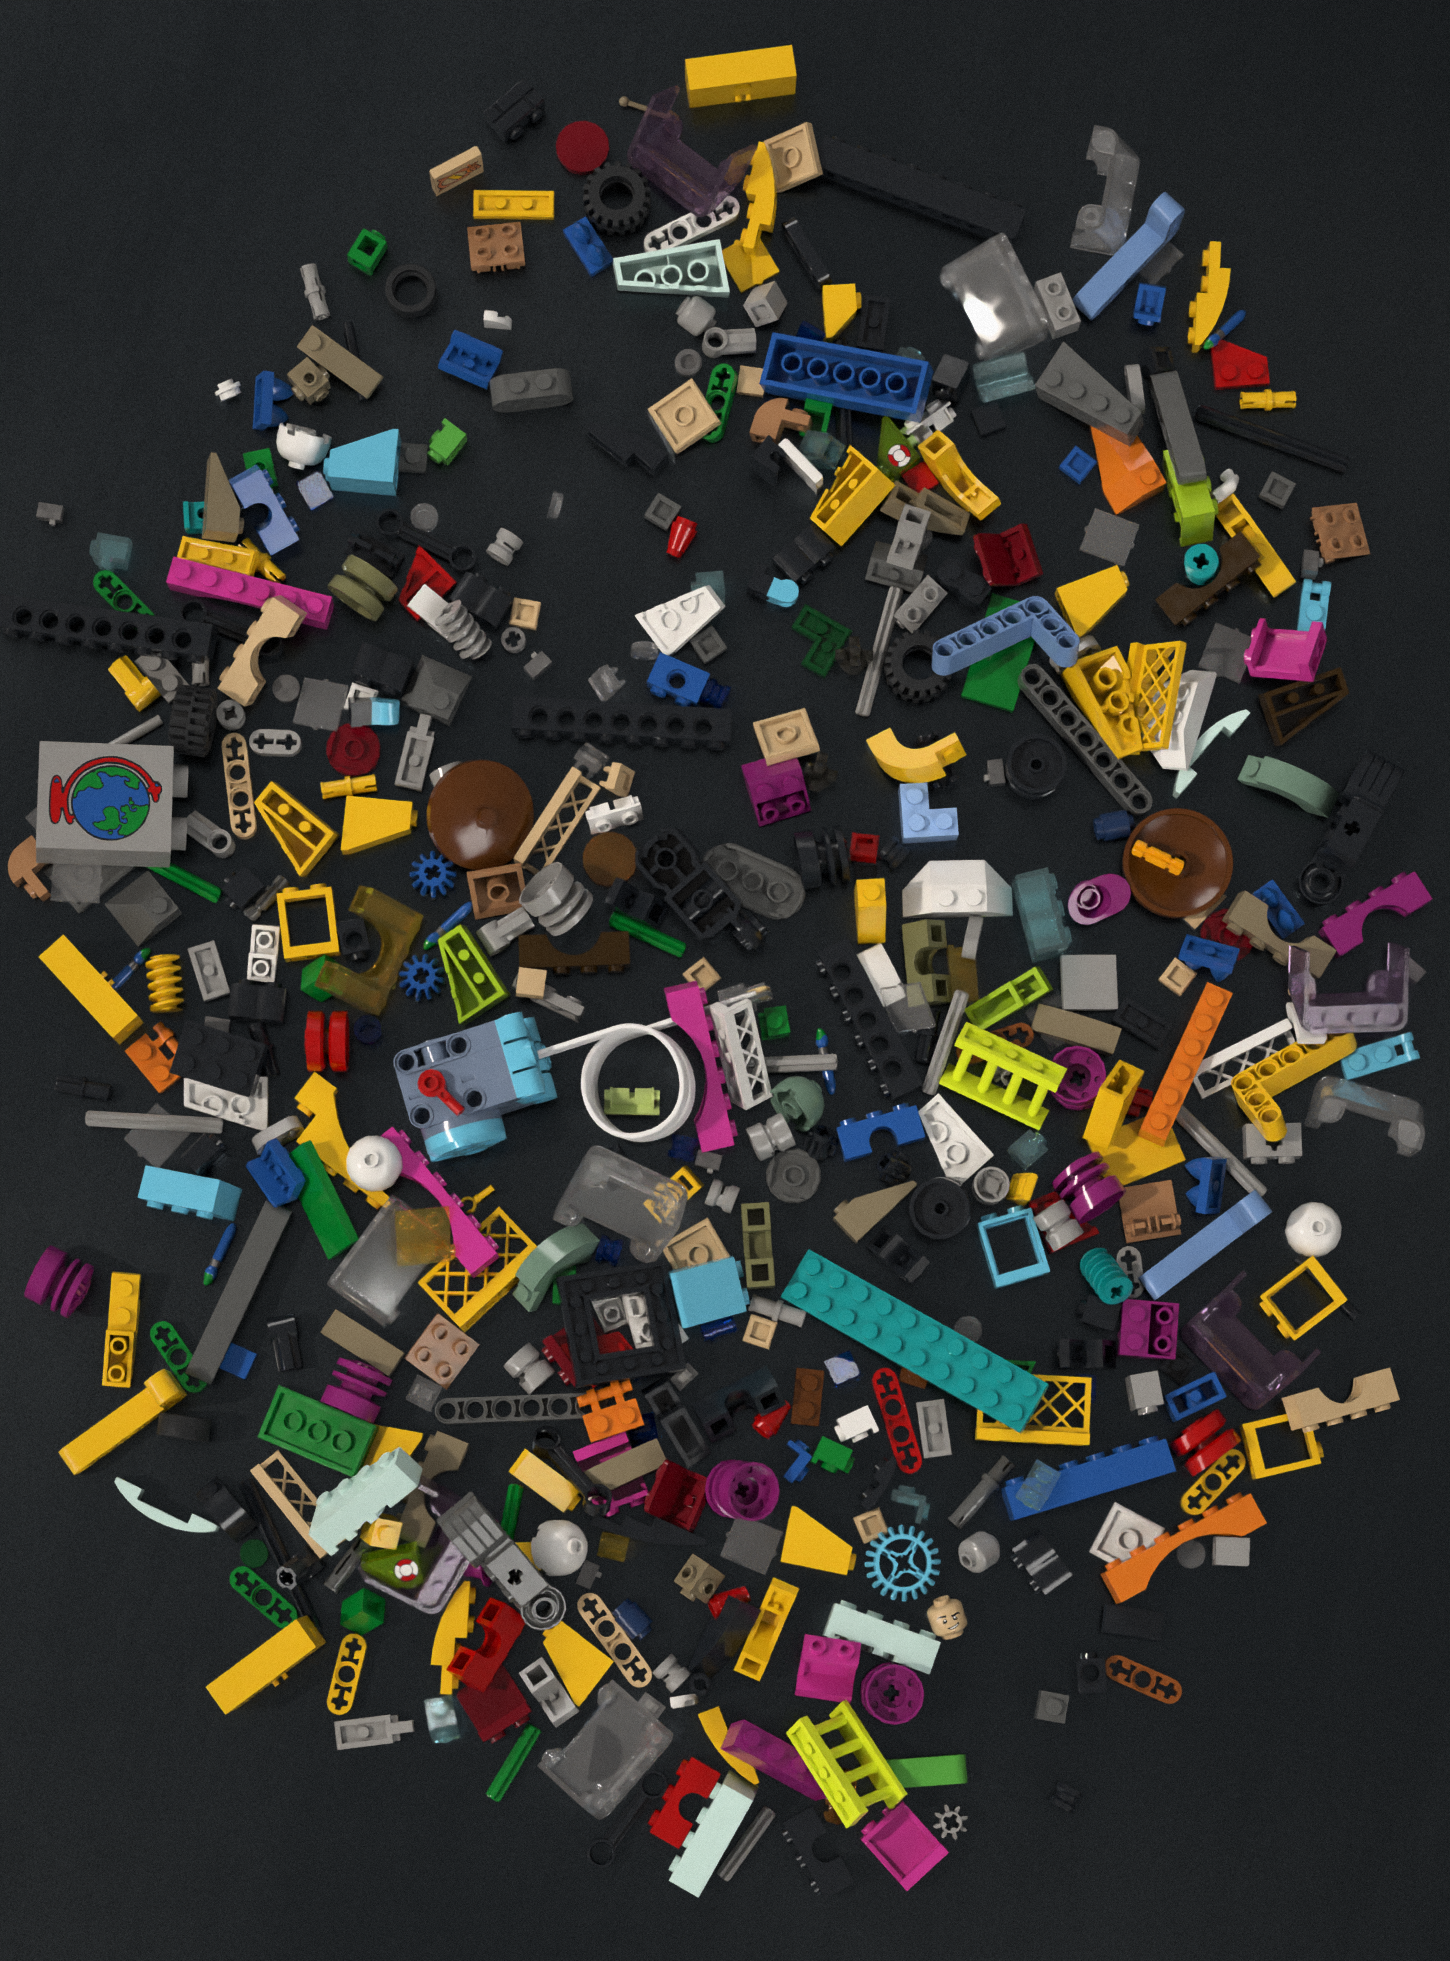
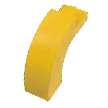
M935 431L918 445V449L933 475L962 509L967 512L970 511L981 521L1001 505L999 497L973 475L960 457L955 444L941 431Z
M891 728L866 740L884 772L894 779L907 783H925L946 776L943 767L955 763L967 755L955 732L921 749H910L902 746L897 741Z
M773 1577L759 1608L761 1612L747 1636L734 1671L760 1682L799 1588Z

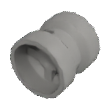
M500 528L496 534V541L489 545L486 552L498 562L509 566L513 560V553L520 549L523 541L512 532Z
M714 1178L705 1204L711 1207L717 1205L722 1208V1211L731 1214L740 1188L734 1185L726 1186L723 1184V1181Z
M672 1653L652 1672L657 1679H662L666 1683V1688L671 1693L691 1674L686 1667H681L678 1664V1659Z

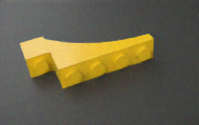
M314 1072L295 1096V1100L299 1103L296 1108L308 1117L312 1114L315 1115L296 1142L301 1145L311 1140L328 1174L333 1177L336 1173L345 1179L342 1184L354 1193L360 1190L367 1195L365 1201L378 1210L381 1206L387 1210L393 1202L383 1191H367L351 1180L346 1166V1158L350 1148L342 1131L335 1096L339 1091L335 1086Z

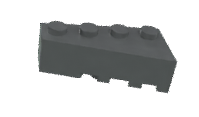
M1063 341L1035 384L1038 398L1130 447L1144 426L1141 411Z

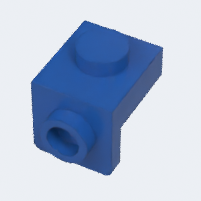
M1139 282L1133 317L1138 319V323L1150 326L1154 325V322L1160 323L1166 291L1165 286Z
M799 1439L795 1443L789 1440L786 1445L799 1456L782 1478L790 1484L794 1480L800 1483L810 1470L806 1467V1464L812 1458L808 1454L811 1449Z

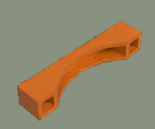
M1207 982L1138 1133L1139 1137L1161 1147L1164 1146L1233 993Z
M1241 1492L1226 1499L1228 1505L1221 1509H1218L1217 1505L1202 1512L1204 1518L1194 1522L1191 1518L1178 1525L1180 1531L1170 1536L1167 1531L1154 1538L1155 1545L1146 1549L1143 1544L1130 1551L1131 1558L1123 1562L1120 1558H1117L1106 1564L1107 1571L1100 1575L1116 1604L1122 1603L1144 1591L1159 1563L1182 1543L1207 1535H1224L1239 1538L1265 1525L1267 1522L1251 1493L1242 1496Z

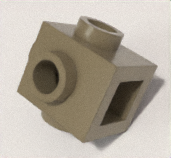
M308 357L287 373L289 382L294 386L291 390L300 401L305 399L311 405L315 401H322L329 394L328 390L331 387L328 378H330V375L321 365L316 367Z
M692 1553L674 1582L682 1587L680 1593L692 1602L698 1598L707 1604L725 1575Z

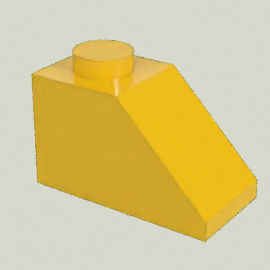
M855 284L823 285L822 302L825 342L832 343L834 339L840 336L856 318L857 309L862 307L861 292H856Z

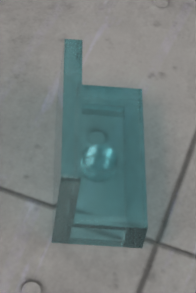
M1024 352L972 365L977 394L983 403L1035 389L1034 380L1028 372Z

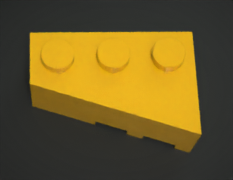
M851 445L846 451L849 456L843 467H838L834 473L837 477L830 490L826 489L810 517L813 522L840 546L849 539L896 486Z

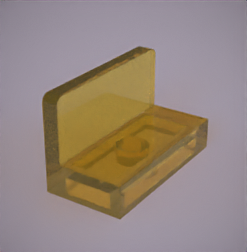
M948 945L946 955L952 999L956 990H962L969 994L967 1003L977 1002L979 998L975 960L961 957L963 947Z

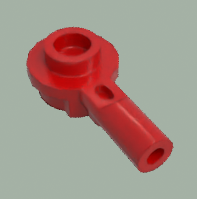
M433 1069L421 1073L417 1083L420 1092L427 1097H438L457 1117L460 1116L465 1108L446 1090L447 1085L443 1074Z

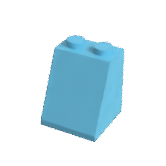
M391 429L331 449L330 457L324 459L323 473L326 474L325 480L329 481L331 490L396 496L401 447L399 429Z
M733 1256L668 1271L682 1328H688L747 1311L745 1305L750 1304L747 1288L741 1289L739 1278L744 1277L741 1262L735 1261Z

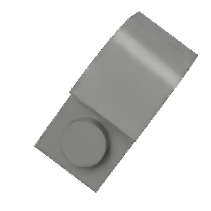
M905 504L886 563L913 570L925 537L931 514L930 511Z
M542 1657L519 1672V1675L556 1728L579 1712L559 1679Z

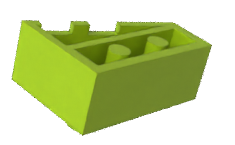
M1164 450L1162 466L1169 497L1173 499L1176 513H1174L1175 522H1179L1181 526V538H1179L1181 547L1213 541L1215 515H1218V505L1216 499H1211L1209 493L1212 492L1209 476L1204 481L1178 485L1168 450Z
M460 924L438 939L445 971L451 986L452 998L458 1013L459 1024L467 1025L511 995L467 926Z

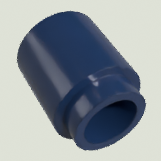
M1126 810L1100 814L1099 818L1093 819L1097 840L1109 841L1129 837L1131 831L1135 829L1132 814L1127 815Z
M627 1598L612 1612L616 1617V1623L632 1640L636 1636L641 1640L652 1630L649 1624L653 1620L636 1601L632 1602Z

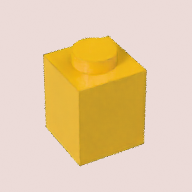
M382 1513L372 1524L368 1521L363 1523L360 1538L370 1546L396 1550L403 1522L393 1515Z

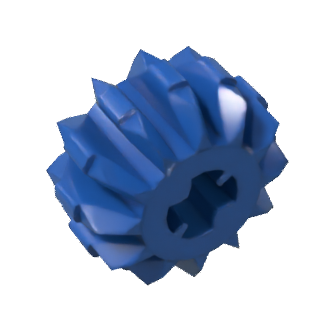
M435 851L430 852V859L428 860L424 854H421L420 859L423 863L420 864L415 861L412 863V866L418 870L410 872V878L417 879L412 884L413 888L416 889L422 886L420 891L422 896H425L428 890H431V898H436V890H440L441 894L445 896L447 892L444 886L454 887V883L448 878L457 877L456 871L450 870L454 863L451 861L444 863L446 858L442 854L437 860ZM437 869L440 877H433L432 880H428L427 872H434Z
M427 954L423 955L422 962H419L418 957L413 955V965L407 961L403 963V966L409 971H399V977L406 979L399 983L400 987H409L406 991V996L408 997L412 996L416 991V1001H421L422 993H425L426 998L431 1000V990L437 994L441 993V989L436 984H445L444 978L437 977L445 972L444 968L439 967L435 969L439 963L436 958L428 964L429 958ZM419 972H424V975L427 973L430 975L426 977V982L423 984L420 983V980L415 981L418 978Z

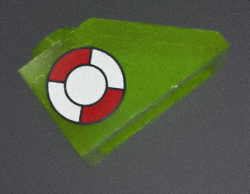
M884 416L880 430L877 468L894 483L901 478L902 474L919 464L920 455L890 418Z
M417 1541L397 1545L396 1550L384 1548L362 1554V1570L396 1589L402 1587L412 1589L424 1582L425 1570Z

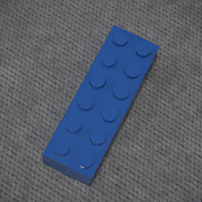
M773 332L759 384L765 393L804 401L808 398L831 403L835 407L921 423L934 371L927 361Z
M1158 1435L1138 1441L1140 1446L1133 1449L1131 1443L1112 1449L1113 1455L1105 1457V1453L1100 1452L1085 1457L1086 1463L1080 1465L1077 1460L1059 1465L1060 1471L1052 1473L1051 1469L1047 1468L1032 1473L1033 1479L1027 1481L1024 1480V1476L1005 1481L1007 1487L1002 1488L1001 1493L1010 1521L1175 1472L1176 1469L1167 1440H1159Z

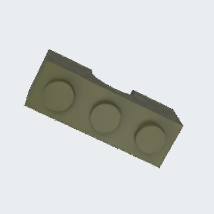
M924 919L903 924L902 932L909 1006L931 1007L950 1003L952 1001L950 975L936 974L932 967L934 954L940 949L947 948L945 921Z
M769 1202L741 1204L747 1290L775 1288Z

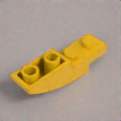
M759 142L757 150H752L750 165L753 167L751 174L746 175L743 184V191H746L748 200L754 203L750 202L747 219L750 220L748 228H743L740 244L743 245L745 254L756 256L762 231L773 233L776 219V181L770 156L764 142Z
M1210 241L1208 249L1203 250L1202 266H1206V276L1201 278V292L1205 293H1197L1195 300L1190 301L1189 317L1193 318V327L1188 329V343L1192 344L1193 353H1197L1201 349L1207 337L1212 333L1227 296L1231 268H1220L1221 242Z
M1234 493L1218 503V515L1215 516L1230 537H1234L1240 531L1245 532L1265 557L1260 561L1261 567L1255 572L1271 595L1275 598L1295 584L1296 581Z
M112 1272L108 1329L106 1330L103 1386L131 1387L140 1314L141 1274Z
M464 1581L455 1592L446 1607L436 1632L431 1665H442L440 1694L452 1695L453 1689H458L459 1679L446 1669L461 1646V1643H456V1638H468V1633H473L474 1616H470L469 1611L470 1604H475L476 1587H471V1581Z

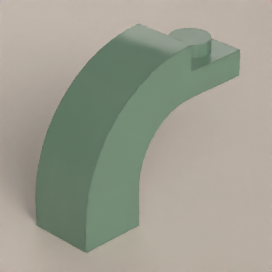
M1248 755L1238 777L1242 784L1275 792L1295 802L1306 812L1329 818L1340 794L1318 777L1296 766L1267 756L1263 759Z
M583 1223L568 1226L554 1233L539 1244L521 1264L515 1274L519 1281L512 1295L528 1312L536 1311L555 1278L571 1266L589 1262L600 1240Z

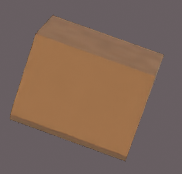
M521 863L467 872L475 919L510 914L522 907L519 903V897L525 887Z

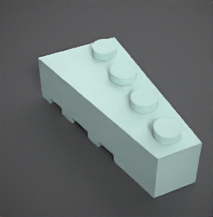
M720 239L613 258L618 291L729 297L730 291Z
M398 1447L391 1453H384L377 1462L370 1466H364L357 1475L350 1479L342 1480L335 1489L330 1492L326 1491L318 1497L308 1535L332 1556L339 1550L338 1544L346 1538L348 1541H351L358 1535L357 1530L363 1523L368 1521L372 1524L382 1514L386 1505L390 1508L414 1490L419 1484L423 1468L401 1447Z
M841 1600L840 1605L837 1603L833 1604L822 1636L860 1642V1649L930 1674L941 1643L935 1640L936 1634L922 1629L917 1634L909 1631L910 1625L894 1619L893 1624L882 1621L884 1615L867 1610L866 1614L856 1611L857 1605Z
M730 1770L722 1784L716 1783L709 1798L713 1799L709 1808L703 1806L696 1819V1822L699 1823L695 1833L689 1831L682 1844L686 1848L683 1855L680 1857L676 1854L668 1869L673 1872L669 1879L670 1882L699 1898L752 1804L759 1788L757 1785Z

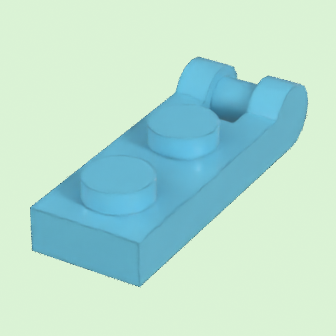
M1303 579L1297 631H1309L1312 621L1323 622L1324 629H1326L1331 582L1322 581V583L1312 582V579ZM1310 594H1320L1319 601L1310 600Z
M1412 1032L1356 1048L1353 1053L1340 1059L1339 1062L1345 1080L1348 1081L1420 1059L1419 1052L1414 1049L1412 1043L1414 1040ZM1402 1044L1404 1054L1397 1056L1394 1046Z

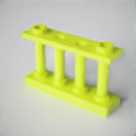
M966 1022L954 1045L963 1049L957 1065L954 1066L949 1063L939 1084L1040 1130L1049 1112L1048 1109L1041 1107L1048 1090L1056 1093L1067 1068ZM972 1055L988 1061L981 1078L966 1071ZM998 1066L1013 1073L1006 1090L991 1083ZM1023 1078L1038 1085L1032 1101L1016 1095Z
M844 1700L829 1714L831 1719L813 1725L809 1717L805 1716L800 1718L786 1734L845 1827L849 1828L854 1826L868 1812L867 1806L884 1800L890 1810L907 1795V1792L849 1702ZM838 1729L846 1743L829 1749L820 1735ZM853 1752L861 1766L844 1773L836 1759ZM868 1776L877 1790L859 1797L851 1783Z

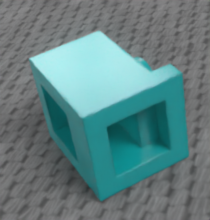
M183 501L184 528L187 535L202 534L203 519L199 518L198 515L204 512V501Z

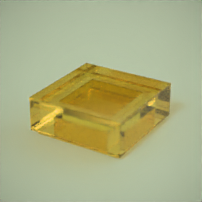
M602 1532L597 1556L624 1562L630 1538Z

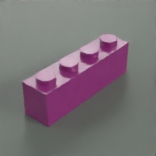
M745 1719L731 1723L720 1748L721 1750L814 1801L827 1798L794 1746Z

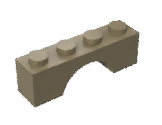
M1246 890L1239 892L1222 919L1223 922L1228 924L1226 928L1238 936L1243 934L1251 939L1249 943L1261 951L1266 949L1274 954L1272 958L1284 966L1287 964L1291 965L1296 969L1295 973L1301 978L1308 981L1320 978L1337 950L1316 936L1307 937L1299 943H1288L1279 939L1272 932L1268 924V905Z
M437 1431L435 1436L430 1434L424 1450L428 1451L427 1457L424 1462L419 1461L418 1463L423 1468L419 1484L403 1498L402 1502L407 1504L403 1514L397 1513L396 1518L403 1522L399 1538L427 1549L437 1524L426 1507L425 1495L431 1481L439 1474L447 1471H459L470 1444Z

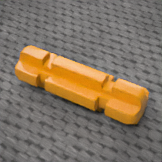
M1141 840L1135 842L1131 852L1133 855L1139 858L1143 856L1146 861L1162 869L1168 868V872L1175 875L1181 873L1185 864L1184 861L1176 857L1173 859L1170 854L1153 846L1150 848L1147 846V843Z

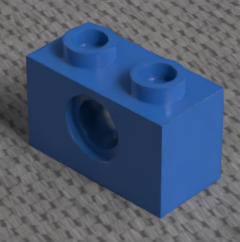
M660 652L647 680V687L651 689L650 692L660 698L669 696L676 699L675 703L679 706L698 707L710 680V673ZM675 677H680L685 681V685L678 689L673 688L670 685V681Z
M1214 1371L1163 1396V1401L1172 1422H1176L1227 1396Z

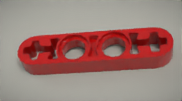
M881 1368L875 1372L872 1378L874 1392L894 1457L897 1460L896 1464L903 1473L913 1474L919 1470L922 1464L920 1450L898 1378L893 1370ZM881 1373H885L887 1377H892L893 1381L889 1383L890 1392L896 1389L898 1395H889L881 1399L880 1393H886L884 1386L877 1384V1380L881 1378ZM891 1399L897 1400L901 1405L900 1412L893 1416L889 1415L885 1410L886 1402ZM903 1426L908 1430L909 1437L907 1441L897 1442L894 1439L893 1431L896 1427ZM911 1442L913 1443L914 1449H908L910 1456L917 1458V1462L913 1464V1469H909L907 1465H902L901 1461L905 1459L904 1451L898 1453L896 1447H905Z

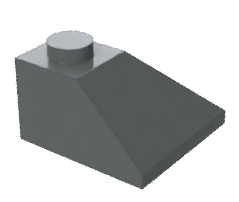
M422 655L401 699L400 705L415 712L429 715L432 719L450 726L472 676Z
M149 871L145 872L105 903V906L138 947L182 914Z

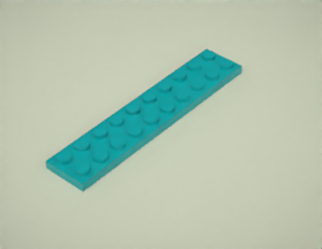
M808 1249L781 1295L783 1300L806 1311L813 1317L1022 1434L1049 1387V1384L810 1249Z

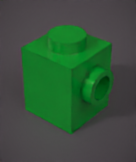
M270 448L243 453L246 470L254 465H257L261 471L266 469L274 482L270 485L271 489L273 490V487L278 486Z

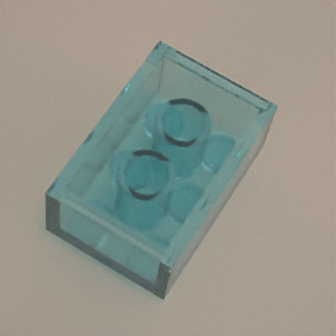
M1048 867L1015 875L1011 885L1032 963L1065 955L1069 948V943L1072 942L1069 927L1063 926L1062 916H1065L1062 901L1056 900L1055 890L1058 889L1054 873L1049 874Z

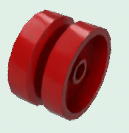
M308 1011L305 1029V1054L308 1072H322L326 1066L327 1055H329V1064L333 1072L348 1071V1011H333L330 1016L329 1028H327L326 1016L323 1011Z
M1218 1408L1204 1418L1200 1417L1169 1444L1176 1456H1183L1192 1449L1195 1450V1453L1184 1463L1185 1468L1192 1477L1218 1460L1241 1441V1438L1234 1429H1227L1216 1436L1215 1432L1225 1425L1226 1418Z

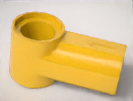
M126 655L118 658L108 668L111 675L125 690L127 698L139 712L161 696L152 682L140 673L135 664Z

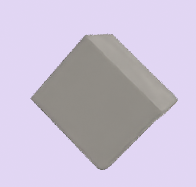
M773 281L753 288L743 306L755 327L779 320L787 305V300L777 283Z
M1213 1537L1212 1565H1249L1250 1538Z

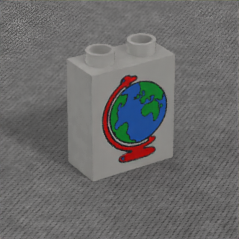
M40 741L36 863L170 868L171 850H186L187 817H172V797L187 798L188 765L173 764L174 746Z

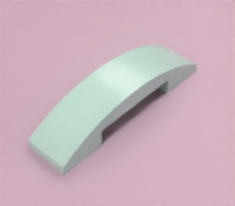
M1245 709L1223 718L1210 727L1197 740L1188 771H1178L1173 788V796L1176 799L1197 775L1190 766L1220 732L1230 738L1249 716L1250 712Z
M116 1477L114 1481L119 1491L136 1509L163 1525L197 1533L218 1532L220 1526L196 1514H192L188 1523L141 1501L144 1489L119 1477Z

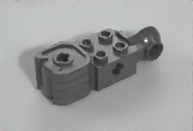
M472 1492L465 1495L454 1507H451L437 1519L438 1524L442 1527V1531L474 1568H478L481 1565L490 1579L501 1588L507 1599L519 1608L521 1616L528 1626L537 1630H548L559 1624L566 1611V1600L562 1593L547 1582L535 1565ZM548 1601V1605L544 1610H536L538 1603Z

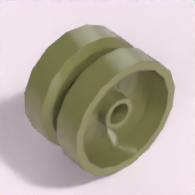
M349 555L342 564V569L346 576L335 575L327 587L351 609L372 621H377L384 611L383 605L379 600L391 601L398 592V588L375 567L359 557Z

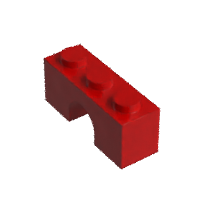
M491 1597L476 1620L485 1631V1639L482 1646L476 1651L460 1646L446 1669L465 1685L483 1693L492 1682L495 1673L506 1659L509 1650L526 1624L521 1614L507 1603Z
M692 1756L689 1761L683 1759L676 1772L680 1778L675 1786L669 1784L662 1797L666 1803L661 1811L655 1809L648 1822L652 1826L650 1833L680 1849L693 1825L692 1822L680 1814V1800L689 1793H697L708 1799L721 1775L720 1772Z

